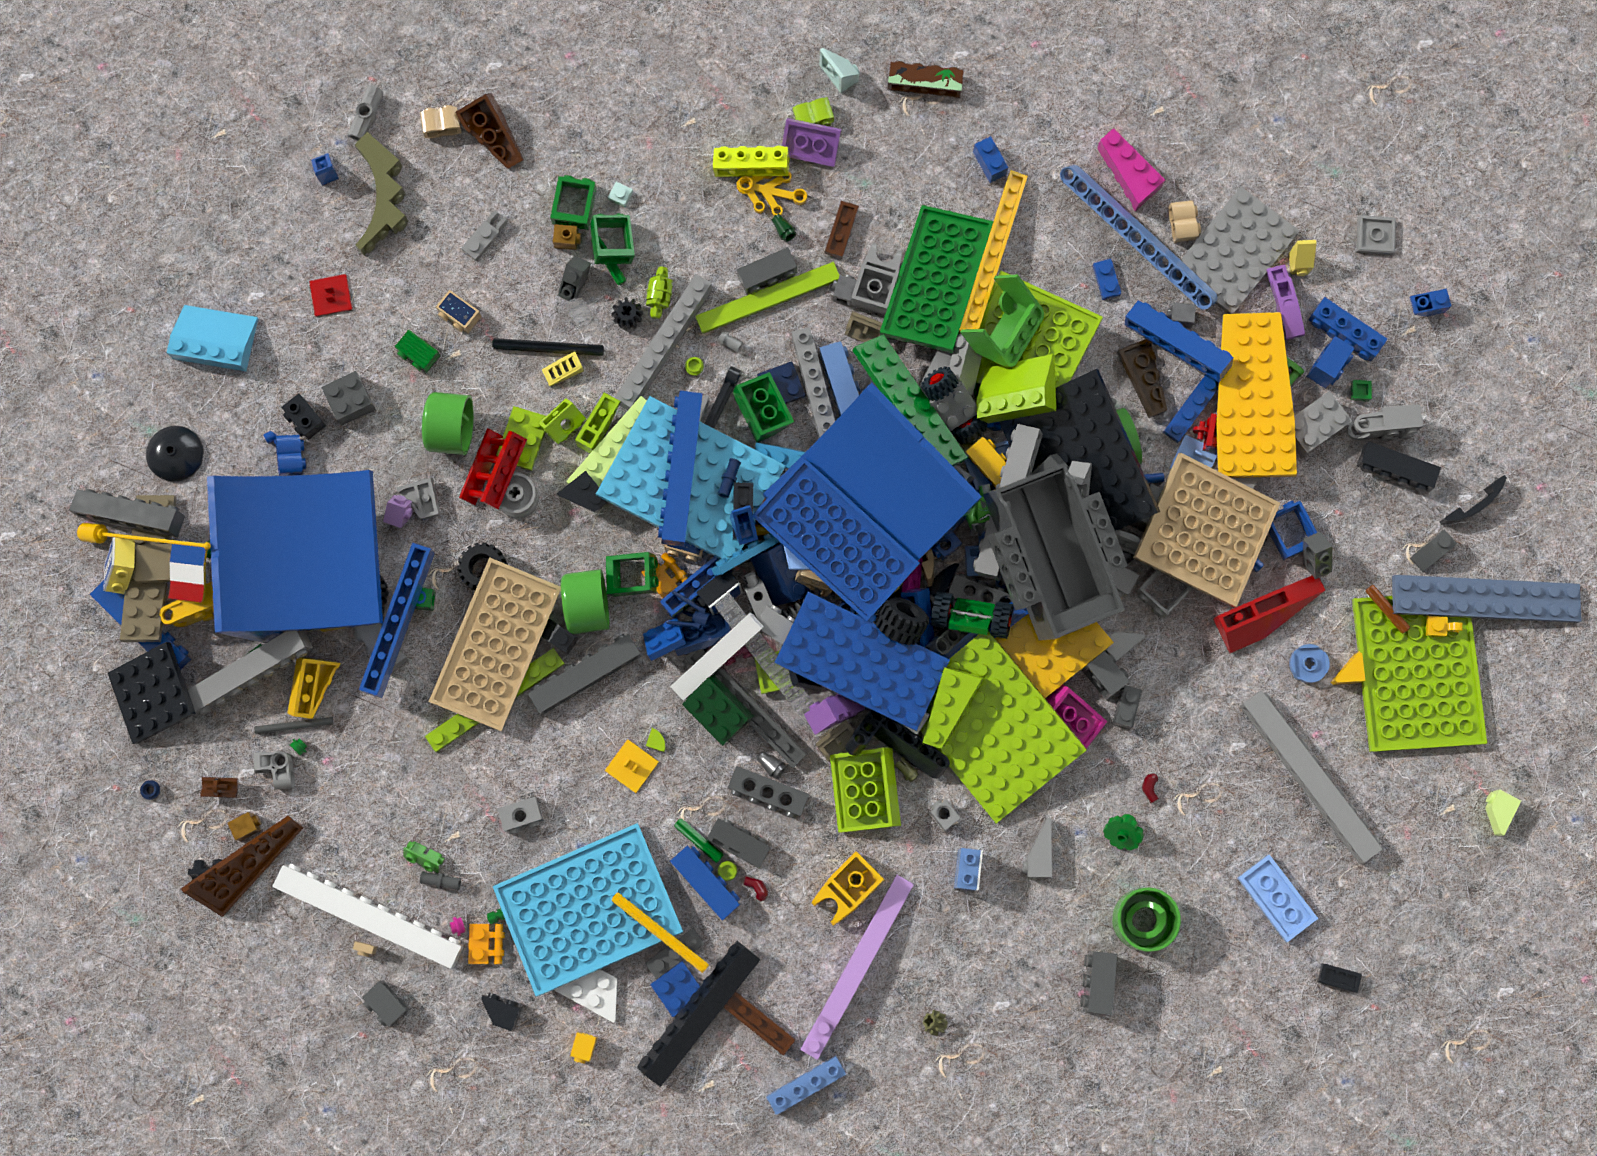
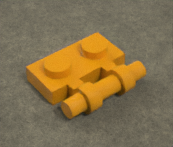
M667 552L660 556L664 564L660 566L658 563L656 568V576L659 580L657 593L662 599L678 587L676 584L679 581L683 583L688 579L687 573L678 567L675 563L676 560L670 557ZM669 568L675 574V577L672 579L665 572ZM645 569L641 572V574H642L644 577H645Z
M469 924L468 964H489V956H494V964H502V956H504L503 938H505L503 924H495V932H490V924ZM490 938H495V950H490Z

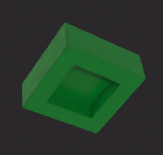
M1351 381V400L1370 401L1372 399V381Z

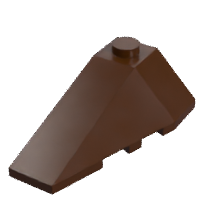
M492 93L484 94L455 112L464 129L471 133L481 145H484L507 169L524 160L502 110Z

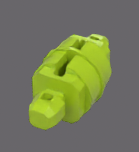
M658 267L656 276L650 278L648 289L646 290V305L652 307L650 315L654 319H660L663 309L669 308L673 281L667 278V267Z

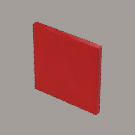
M346 274L309 281L315 317L352 310Z

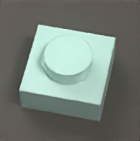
M616 182L608 196V200L625 207L633 193V189Z

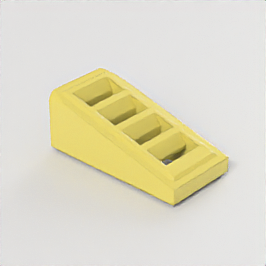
M576 352L568 354L542 369L550 387L584 372ZM573 361L576 367L572 368L570 362ZM565 364L567 365V367H568V369H569V371H567V372L565 371V369H564V367H563V365H565ZM558 367L560 368V370H561V372H562V375H560V376H559V374H558V372H557V370H556V368H558ZM549 371H553L555 379H552Z

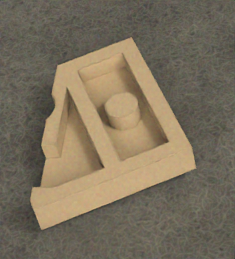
M799 570L796 574L795 581L811 590H815V587L822 590L821 595L823 597H827L833 591L811 570Z

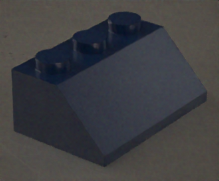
M781 542L750 558L774 606L795 602L806 596L808 592L811 593L808 587L795 581L799 570H789L784 545Z

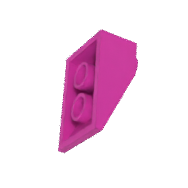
M1061 685L1046 698L1048 703L1086 748H1088L1108 722L1065 685Z

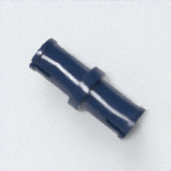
M729 459L717 493L720 497H730L731 489L734 482L737 481L736 475L741 465V462L737 459Z

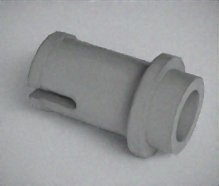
M722 332L718 339L720 345H725L738 352L743 342L728 335V332Z

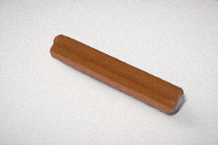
M1375 585L1368 587L1366 593L1402 634L1408 631L1410 626L1400 614H1393V606Z

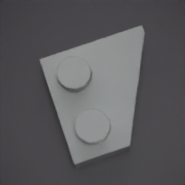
M432 478L396 487L402 496L412 501L411 507L420 519L425 520L441 515Z

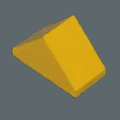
M1360 651L1355 653L1330 683L1340 685L1364 682L1365 673L1362 653Z

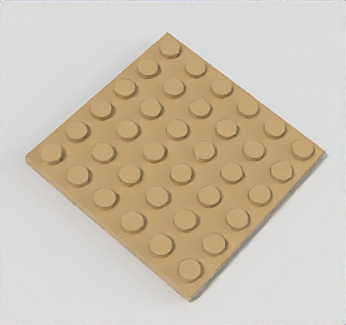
M1178 453L1157 501L1160 512L1151 515L1133 558L1233 608L1237 607L1280 503L1183 453Z

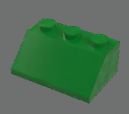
M770 372L736 385L732 394L756 442L768 439L794 423Z

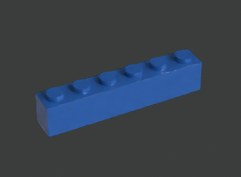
M1138 300L1125 316V326L1217 382H1220L1232 367L1233 357L1228 351L1217 348L1213 342L1202 339L1196 332L1187 330L1181 323L1174 322L1163 312L1154 310L1148 303Z
M103 580L90 595L121 625L125 594L104 591ZM162 630L161 642H138L146 651L164 642H171L180 670L191 660L187 655L189 651L182 645L178 646L174 642L176 640L175 637L168 631L165 633Z

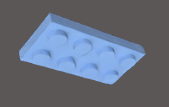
M1270 854L1237 877L1285 942L1290 941L1318 919Z

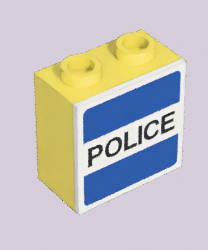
M113 537L105 561L104 591L125 594L134 570L135 540Z

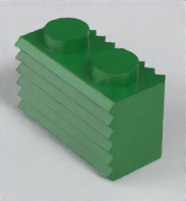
M407 330L395 345L398 351L397 355L404 361L408 359L413 362L411 365L419 372L423 370L427 373L441 356L436 349L410 330Z

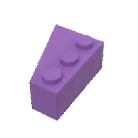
M836 694V696L831 695L821 703L818 701L809 706L810 710L804 716L816 735L855 717L864 711L865 707L840 694Z

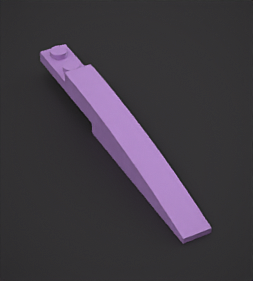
M898 875L894 878L800 1049L801 1051L818 1060L914 885Z

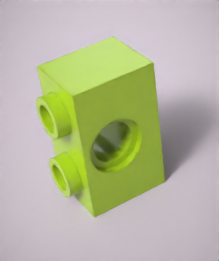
M565 398L538 424L553 441L559 444L565 441L573 430L578 429L586 418L570 400ZM566 419L565 424L561 426V422Z

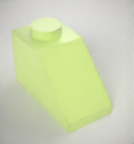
M1495 790L1488 795L1485 809L1494 835L1504 836L1521 800L1502 790Z

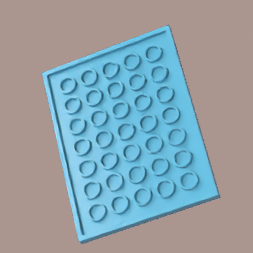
M649 396L596 492V496L659 528L664 523V519H660L661 507L666 506V500L662 499L664 489H668L665 474L666 470H670L671 463H667L668 451L672 452L673 445H670L669 442L670 433L675 432V426L671 425L672 417L677 415V410ZM699 421L685 542L719 559L725 557L729 559L733 557V552L744 546V544L739 545L738 541H732L733 526L730 514L733 511L734 484L729 498H723L717 494L729 459L733 458L741 462L736 475V482L753 483V514L765 499L762 496L763 493L780 478L786 465Z
M638 823L492 886L536 997L663 942L612 902V898L616 893H620L671 935L677 936L683 933V929Z

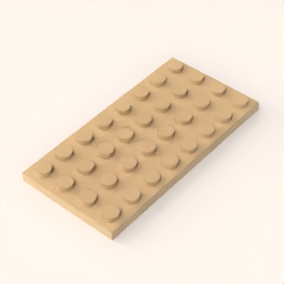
M489 557L429 702L502 731L557 601L561 587Z

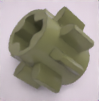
M932 1010V1014L926 1013L923 1019L924 1031L934 1036H938L939 1032L944 1033L948 1024L945 1019L946 1015L937 1010Z

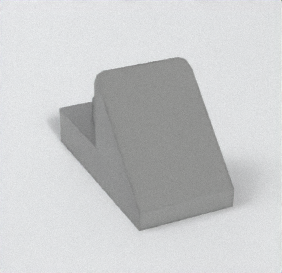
M1072 461L1068 471L1074 477L1081 497H1086L1089 495L1092 463Z

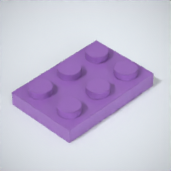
M787 118L782 146L788 147L789 158L834 167L841 129Z

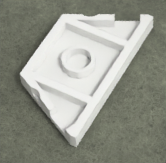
M600 969L554 989L556 992L615 1023L618 978Z

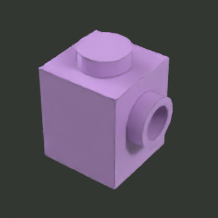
M394 495L387 502L383 522L402 528L411 518L413 509H411L412 501L407 500L404 496Z

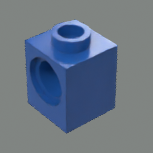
M951 532L942 541L949 543L950 548L943 550L940 544L932 547V552L936 558L940 557L944 560L959 549L962 542Z

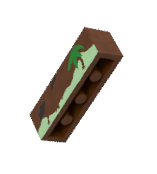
M890 62L887 90L960 98L964 70H960L957 67L942 68L939 65L924 66L921 63Z

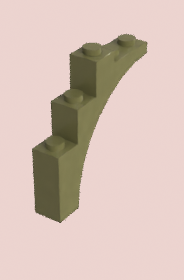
M368 132L354 144L372 169L377 193L372 220L364 235L355 244L358 251L364 256L372 252L376 244L387 237L390 230L396 235L398 232L403 231L408 223L406 216L394 206L399 204L405 195L403 188L392 179V177H396L400 173L402 165L390 151Z

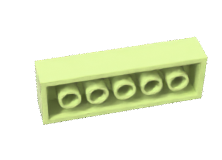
M642 396L638 398L568 478L567 484L584 471H587L600 487L647 400Z

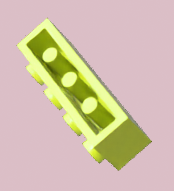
M722 146L714 148L713 171L715 177L789 176L788 147L757 146L747 148L739 146L738 148H728Z

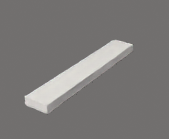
M750 612L670 687L684 701L707 677L720 668L764 626Z

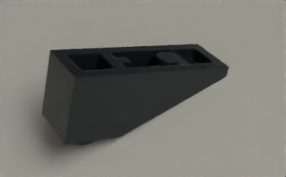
M551 619L548 620L541 636L567 654L570 653L579 639Z

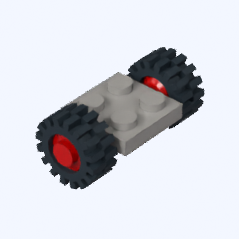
M944 366L943 369L940 367L937 371L935 369L932 374L929 373L928 377L923 379L921 388L929 398L930 405L937 411L958 443H964V445L968 444V442L972 443L974 439H979L978 436L983 435L982 432H986L987 423L977 418V404L962 381H958L950 367Z

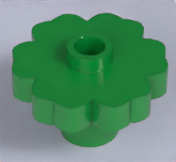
M1130 814L1109 818L1108 823L1105 824L1103 829L1104 837L1110 840V844L1118 849L1126 848L1129 851L1137 849L1144 838L1143 829L1138 827L1135 817Z

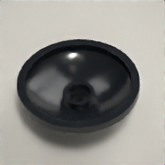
M169 426L159 430L150 439L146 449V460L150 470L159 478L170 482L182 481L191 477L201 466L204 457V449L200 438L192 430L183 426ZM170 448H174L172 453H168Z

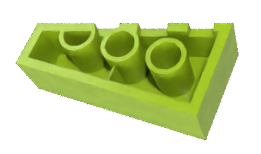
M948 666L944 667L924 736V744L941 749L946 746L985 677Z

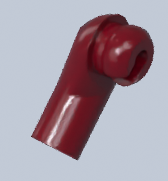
M1155 773L1148 774L1142 784V790L1150 803L1159 799L1154 791L1155 784L1158 782V776Z
M745 877L743 885L754 888L756 899L764 901L766 896H768V890L764 882L752 877Z

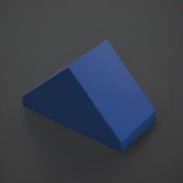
M328 153L311 160L315 175L322 186L339 179Z
M751 506L731 511L730 520L739 545L758 540Z

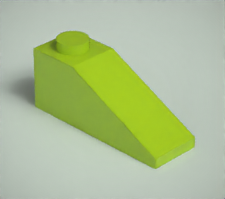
M605 392L603 393L575 439L577 447L591 453L603 440L621 403L618 399Z

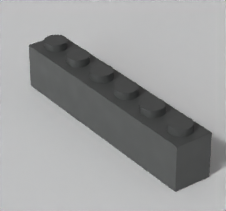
M77 489L69 511L80 518L178 537L185 516L179 512L180 509L172 505L163 507V505L156 502L148 504L141 499L135 498L133 501L122 495L113 497V495L107 492L98 494L91 489H85V491Z
M622 634L614 639L615 642L611 645L605 644L601 646L594 655L588 654L581 658L582 662L579 664H571L564 669L565 672L562 674H554L547 679L548 682L545 684H537L532 687L528 695L539 714L544 715L640 658L641 654L630 635L625 636Z

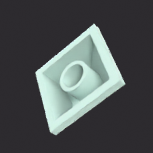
M820 49L819 65L840 93L859 81L860 72L855 64L852 65L848 59L827 49Z

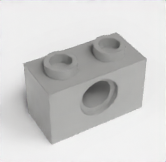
M536 797L497 809L504 832H509L510 834L520 832L521 828L525 826L529 828L539 826V822L544 820ZM520 811L526 813V818L522 822H518L516 818L517 813Z

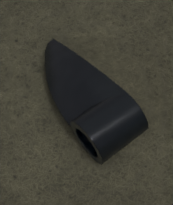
M954 563L942 570L934 578L933 585L927 587L930 593L931 610L934 606L933 603L937 591L947 592L959 567L958 563Z

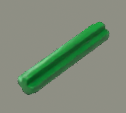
M599 236L600 249H607ZM605 264L618 286L626 282V278L617 264Z
M680 818L675 823L674 827L715 863L721 860L723 853L685 820Z

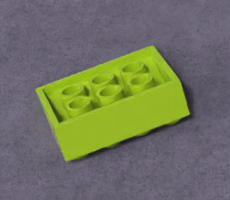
M1054 354L1018 361L1013 367L998 365L985 368L977 397L978 419L989 424L1056 411Z
M892 748L863 750L859 756H852L848 752L830 755L838 833L901 826Z

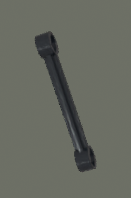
M733 366L729 368L721 390L704 424L715 428L733 388L736 387L740 379L742 370Z

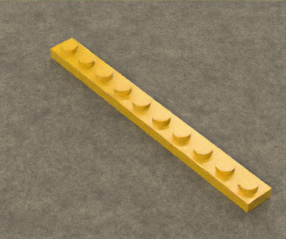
M1010 170L959 334L964 329L980 328L995 281L994 277L997 275L1028 177L1013 170Z

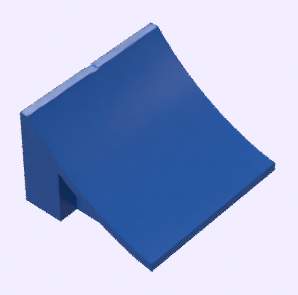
M873 383L863 390L829 429L762 495L767 499L803 458H806L917 561L934 545L940 544L966 519L982 497Z
M363 470L294 476L213 475L207 477L215 633L267 643L286 631L383 624L373 471Z

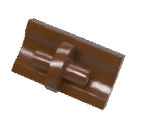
M202 777L200 797L237 798L239 779Z

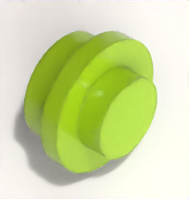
M691 357L685 363L686 372L692 376L701 374L704 369V364L698 357Z

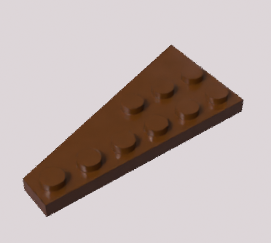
M288 815L180 889L192 899L223 917L304 827Z

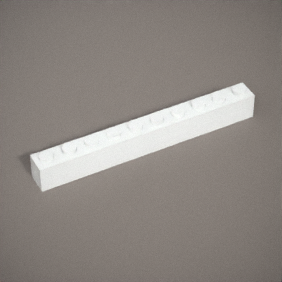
M290 863L289 866H282L272 887L450 969H454L464 946L460 945V940L451 936L449 939L442 937V932L433 928L429 931L424 928L425 924L414 920L413 923L407 921V916L396 912L394 915L388 912L390 908L384 905L370 904L372 900L361 896L359 899L353 896L354 892L349 889L335 888V883L329 880L322 882L318 880L319 876L309 871L307 874L300 872L301 868Z

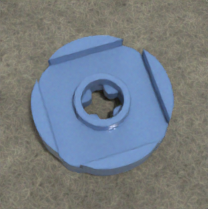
M1306 644L1292 652L1289 666L1296 680L1304 683H1315L1326 675L1330 667V661L1326 652H1323L1317 645ZM1307 659H1310L1311 662H1314V665L1311 666V669H1308V667L1305 666V662H1307Z

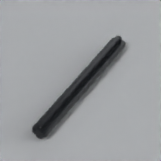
M494 338L492 341L493 349L562 354L576 352L578 355H604L603 345Z

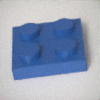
M676 617V618H674V619H672V620H667V621H679V620H678V618ZM666 622L643 633L647 654L651 661L686 644L682 627L670 625Z
M683 961L650 984L672 1017L685 1007L692 994L700 988V985Z

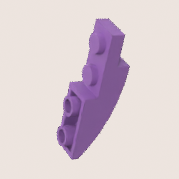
M1285 264L1266 269L1276 302V310L1281 313L1286 340L1305 336L1296 292Z

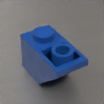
M1447 288L1409 297L1414 315L1428 317L1442 314L1452 306Z

